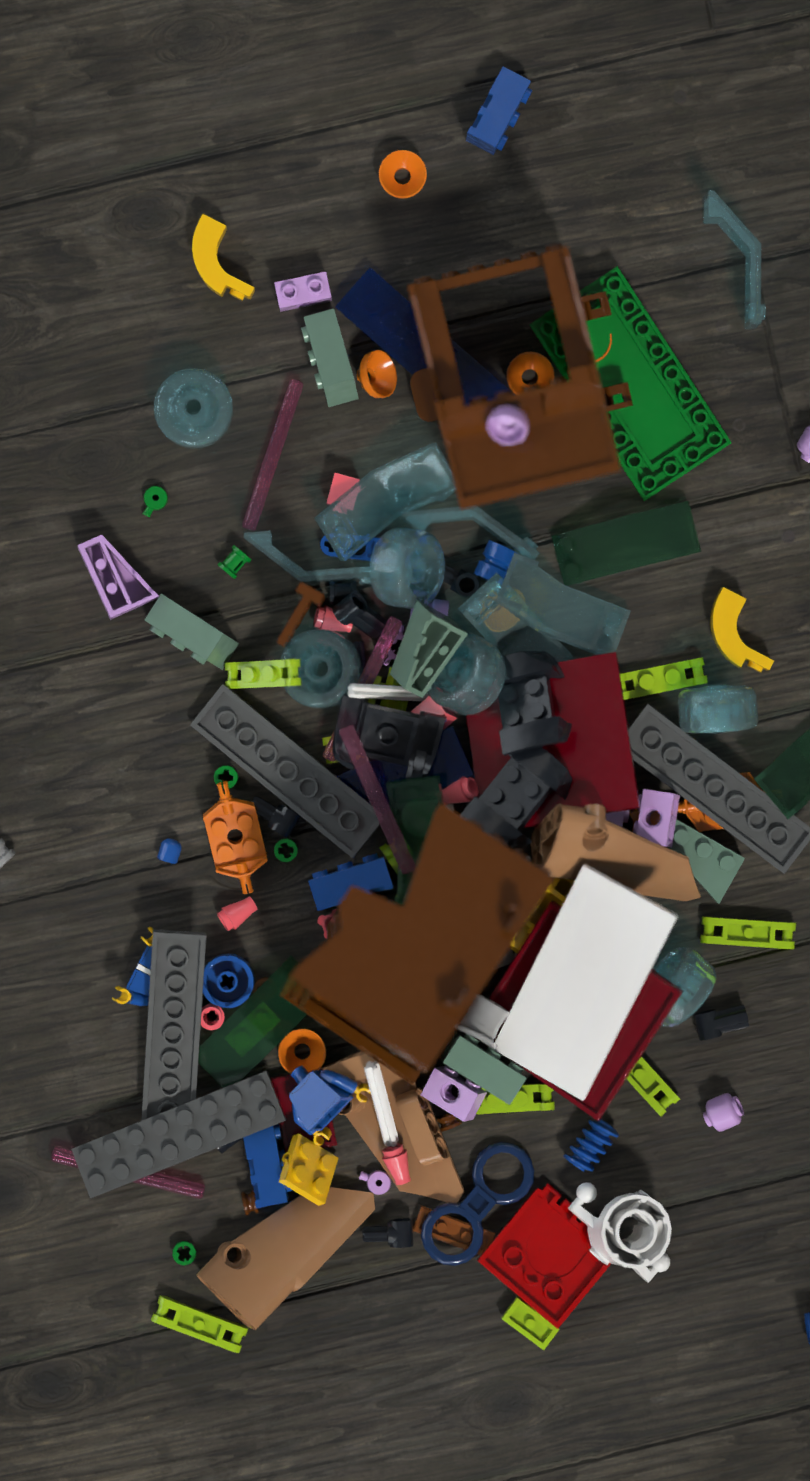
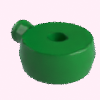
M151 486L145 491L143 500L147 507L142 514L150 518L153 510H161L167 505L168 493L163 487ZM154 495L159 496L157 501L153 500Z

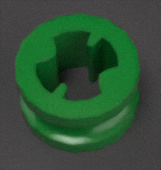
M284 838L276 843L274 853L278 860L289 862L296 857L298 847L293 840ZM282 843H287L288 847L293 846L294 852H290L291 857L285 858L284 854H279L278 848H282Z
M181 1241L174 1246L173 1258L176 1263L189 1265L194 1261L196 1249L192 1243ZM181 1246L183 1249L184 1246L190 1248L189 1254L191 1257L188 1260L186 1257L184 1260L178 1258L180 1253L177 1250Z

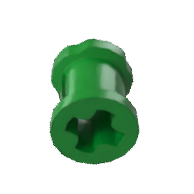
M233 545L231 553L223 562H219L217 565L233 579H236L239 570L246 562L250 563L252 559L237 546Z
M221 766L215 771L214 781L216 784L221 782L224 789L223 780L219 779V774H224L225 770H229V775L233 776V780L228 781L230 789L237 783L238 773L231 766Z

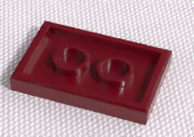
M291 1074L271 1077L287 1119L279 1123L285 1153L288 1152L292 1136L298 1133L314 1142V1135H309L294 1122L292 1102L289 1094L298 1084ZM332 1120L326 1126L331 1130L330 1140L320 1135L324 1139L323 1145L320 1146L322 1148L337 1145Z

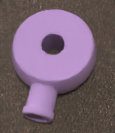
M375 1170L370 1174L364 1171L360 1173L359 1179L366 1181L369 1191L376 1195L385 1194L391 1187V1178L383 1170ZM381 1180L382 1184L377 1185L376 1181Z

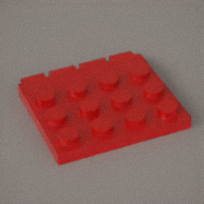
M547 1183L542 1190L536 1187L476 1261L552 1326L558 1329L611 1263L605 1265L589 1251L592 1246L587 1231L588 1226L582 1221L578 1222L576 1220L578 1217L568 1209L571 1205L568 1199L565 1198L560 1205L556 1203L562 1194Z

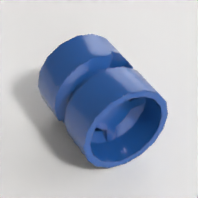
M489 540L483 552L485 560H479L473 574L497 586L505 585L510 575L507 570L514 567L519 554Z

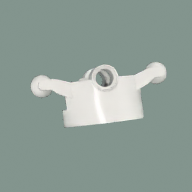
M588 1182L578 1186L576 1190L577 1198L568 1209L588 1226L587 1231L592 1246L589 1251L605 1265L611 1263L632 1268L648 1283L657 1272H664L669 1268L670 1258L665 1251L670 1244L672 1228L669 1215L659 1202L642 1190L635 1193H627L615 1197L605 1205L599 1218H596L582 1207L584 1203H590L595 1200L597 1196L595 1186ZM631 1216L639 1222L637 1225H634L632 1234L621 1241L619 1235L620 1225L626 1217Z

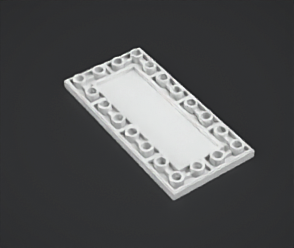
M584 864L495 1041L497 1045L495 1051L584 1101L678 915Z

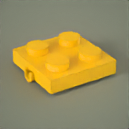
M299 1133L293 1135L288 1152L282 1157L284 1165L279 1182L316 1205H323L327 1199L338 1157Z

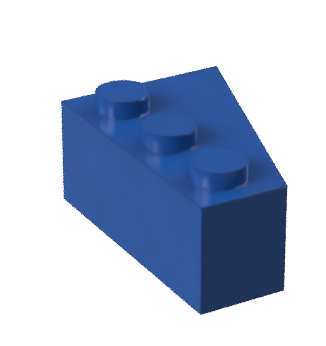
M502 67L483 106H481L477 118L467 132L466 141L492 155L495 154L497 149L502 151L508 140V136L505 135L508 127L514 128L521 114L517 112V109L521 102L527 103L533 91L529 88L531 81Z
M377 853L362 857L363 863L354 866L352 861L337 865L338 871L329 874L327 869L313 873V879L308 880L317 910L320 911L339 905L351 886L358 887L371 894L385 889H392L393 884L384 856L378 857Z
M276 1124L243 1138L251 1173V1183L256 1198V1208L288 1202V1192L292 1191V1189L279 1182L284 1165L282 1157L285 1151H279L277 1140H282L279 1124Z

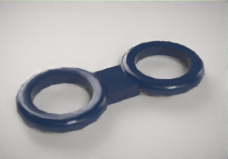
M507 1142L488 1145L478 1154L473 1163L472 1178L475 1187L461 1204L449 1202L437 1206L428 1213L422 1224L421 1239L424 1249L432 1259L443 1265L456 1266L467 1263L477 1255L483 1243L484 1230L481 1223L482 1219L495 1204L508 1205L518 1202L527 1195L533 1184L534 1167L531 1158L524 1149ZM501 1152L510 1153L517 1157L524 1171L520 1186L508 1194L493 1192L485 1184L483 1178V1167L486 1161L494 1154ZM449 1213H456L465 1217L473 1230L472 1242L469 1247L456 1255H448L439 1251L432 1239V1229L435 1222L441 1216Z

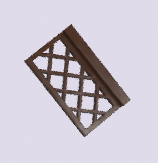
M300 582L296 589L297 595L301 596L302 599L277 641L284 648H287L312 603L321 607L325 601V596L303 582Z

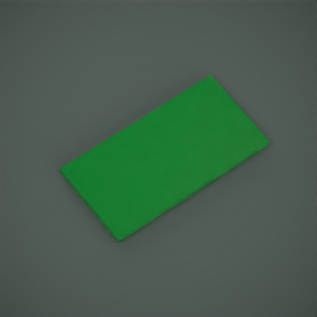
M616 266L580 290L579 295L583 297L604 291L607 293L612 315L588 320L586 324L595 360L606 352L610 343V334L612 335V344L608 354L596 362L601 387L605 388L628 382L633 405L608 411V416L620 466L642 500L645 501L732 442L624 275ZM599 299L590 301L592 310L601 308ZM553 308L530 323L529 326L562 377H565L566 382L571 381L555 309ZM621 393L612 395L614 404L624 402Z

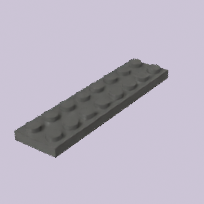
M225 684L221 685L190 724V726L351 858L357 855L386 818L383 813Z
M649 704L644 707L628 728L632 756L635 762L780 872L786 873L810 841V827Z
M153 929L141 1121L196 1099L207 933Z
M265 1071L71 1150L89 1197L94 1198L284 1122L287 1119L268 1071Z

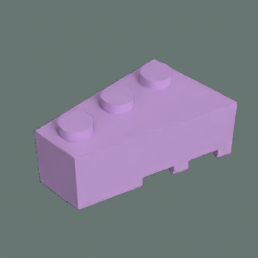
M103 535L78 545V550L110 620L159 598V595L126 562Z

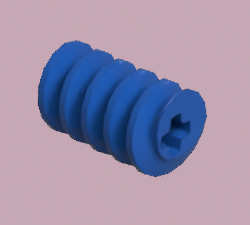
M603 1119L597 1122L589 1120L588 1123L592 1129H582L586 1138L576 1137V1141L580 1146L575 1147L571 1145L569 1147L573 1156L563 1155L566 1160L583 1172H585L584 1170L593 1172L594 1167L591 1161L599 1163L601 1160L597 1153L604 1155L607 1153L603 1144L612 1146L613 1142L609 1136H619L617 1130Z

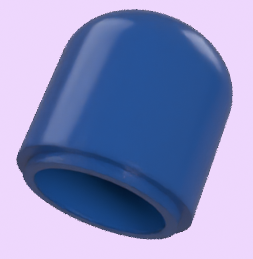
M172 838L163 840L157 858L176 864L182 849L181 844Z

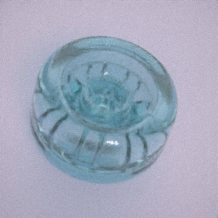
M187 368L173 373L160 385L155 396L154 416L158 427L166 438L184 448L200 449L213 445L226 434L233 420L234 404L228 387L218 376L204 369ZM190 401H197L201 405L200 411L195 415L186 412V406Z
M394 528L383 534L374 547L369 568L371 586L377 598L389 606L414 609L417 600L428 605L438 594L445 573V558L437 538L427 531L411 528Z
M326 629L304 631L287 644L280 660H301V667H298V677L301 678V686H284V688L295 701L307 707L331 708L339 705L343 694L348 693V685L350 683L359 684L361 679L362 665L357 649L348 638L335 631ZM321 662H325L328 665L327 674L324 676H320L317 671V667Z
M467 632L468 635L427 692L435 703L461 715H474L487 709L499 696L505 681L506 664L498 647L476 634Z
M708 685L685 689L678 695L679 726L683 732L720 733L752 729L758 723L757 693L752 686Z
M682 946L674 949L653 967V970L684 990L662 1026L674 1027L687 1020L704 1003L715 985L716 971L714 967L691 947Z

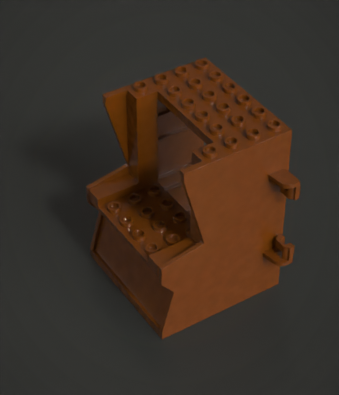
M556 244L546 247L547 252L541 253L542 255L537 256L536 251L521 254V260L511 262L510 258L494 261V267L485 268L483 264L468 268L469 273L460 275L459 272L452 271L441 274V280H434L427 276L415 279V284L408 285L428 368L418 370L412 375L410 380L411 390L418 416L427 422L439 420L460 510L621 471L608 411L632 406V398L628 382L605 388L601 387L586 321L612 314L606 291L580 297L568 246L562 247V244ZM544 266L571 381L566 382L565 377L549 381L550 386L540 388L537 383L522 387L523 393L514 395L513 390L496 393L495 400L487 401V397L484 396L469 400L470 406H467L439 291ZM599 299L601 308L592 310L590 301ZM621 393L624 402L614 404L612 395ZM508 405L517 407L525 413L529 427L523 442L507 445L500 444L492 438L487 430V422L495 409Z
M440 803L434 812L427 836L418 837L397 904L358 887L351 886L326 926L328 941L296 967L279 995L411 1085L416 1081L422 1070L424 1072L429 1070L555 880L550 876L552 873L547 868L539 864L537 866L527 861L529 857L518 849L512 851L505 846L506 842L496 834L490 836L482 830L483 826L471 818L469 821L443 803Z

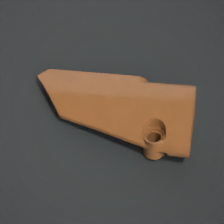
M558 804L532 833V864L535 866L539 864L547 868L552 873L551 877L576 880L582 866L587 864L640 895L679 901H689L701 897L688 856L654 843L607 821L606 809L603 805L590 804L582 808Z
M359 1051L328 1064L321 1069H328L343 1074L356 1081L359 1086L363 1083L368 1084L364 1070L366 1063L369 1061L375 1062L376 1060ZM379 1063L399 1138L397 1144H402L403 1148L407 1149L411 1181L403 1185H396L393 1176L382 1159L384 1156L382 1150L386 1146L383 1142L370 1093L367 1091L360 1092L368 1097L367 1102L363 1103L357 1099L356 1093H352L354 1098L350 1101V1105H346L338 1114L346 1115L399 1191L422 1195L447 1203H459L465 1190L430 1103L421 1096L423 1089L418 1088L416 1082L411 1085Z
M330 1187L325 1204L320 1206L299 1195L234 1240L222 1243L215 1256L209 1260L196 1276L245 1326L256 1330L292 1291L299 1290L375 1210L374 1193ZM235 1247L237 1255L235 1259L229 1261L227 1252L230 1248Z

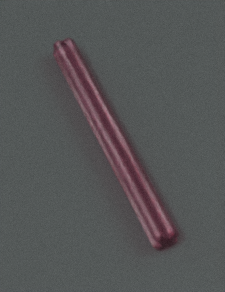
M291 379L244 517L242 527L245 529L256 530L303 388V383Z
M392 616L388 619L357 684L374 683L402 625L401 620ZM333 732L325 748L323 757L327 760L334 762L335 759L332 750L334 737Z
M346 726L339 731V734L401 873H409L416 869L414 860L354 726Z
M58 1147L54 1148L51 1157L53 1162L78 1168L72 1151ZM157 1172L134 1181L135 1183L198 1199L203 1197L205 1191L204 1184Z

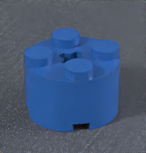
M222 954L213 958L204 968L203 994L209 1002L222 1008H234L243 1004L249 998L254 987L255 977L252 967L244 958L236 954ZM226 974L228 977H234L233 987L222 985L223 975Z

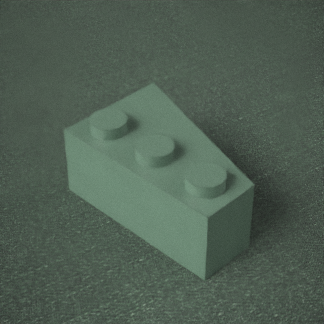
M334 308L305 316L306 326L301 327L305 343H311L312 350L308 351L311 366L317 365L319 373L314 374L318 390L322 388L324 390L328 408L359 399Z
M163 594L159 596L145 618V621L152 625L149 629L161 638L165 634L172 638L170 643L181 651H184L185 648L193 651L191 657L203 665L208 661L223 670L225 663L229 661L239 645L238 642Z
M417 600L390 675L405 690L423 698L468 633L452 618Z
M676 819L672 847L666 848L689 857L695 880L716 903L720 904L745 858Z
M456 1030L439 1056L442 1062L510 1105L527 1079L522 1074L524 1069L512 1061L508 1065L500 1059L502 1056L500 1053L490 1047L487 1050L478 1045L480 1042L478 1039L467 1033L463 1035Z

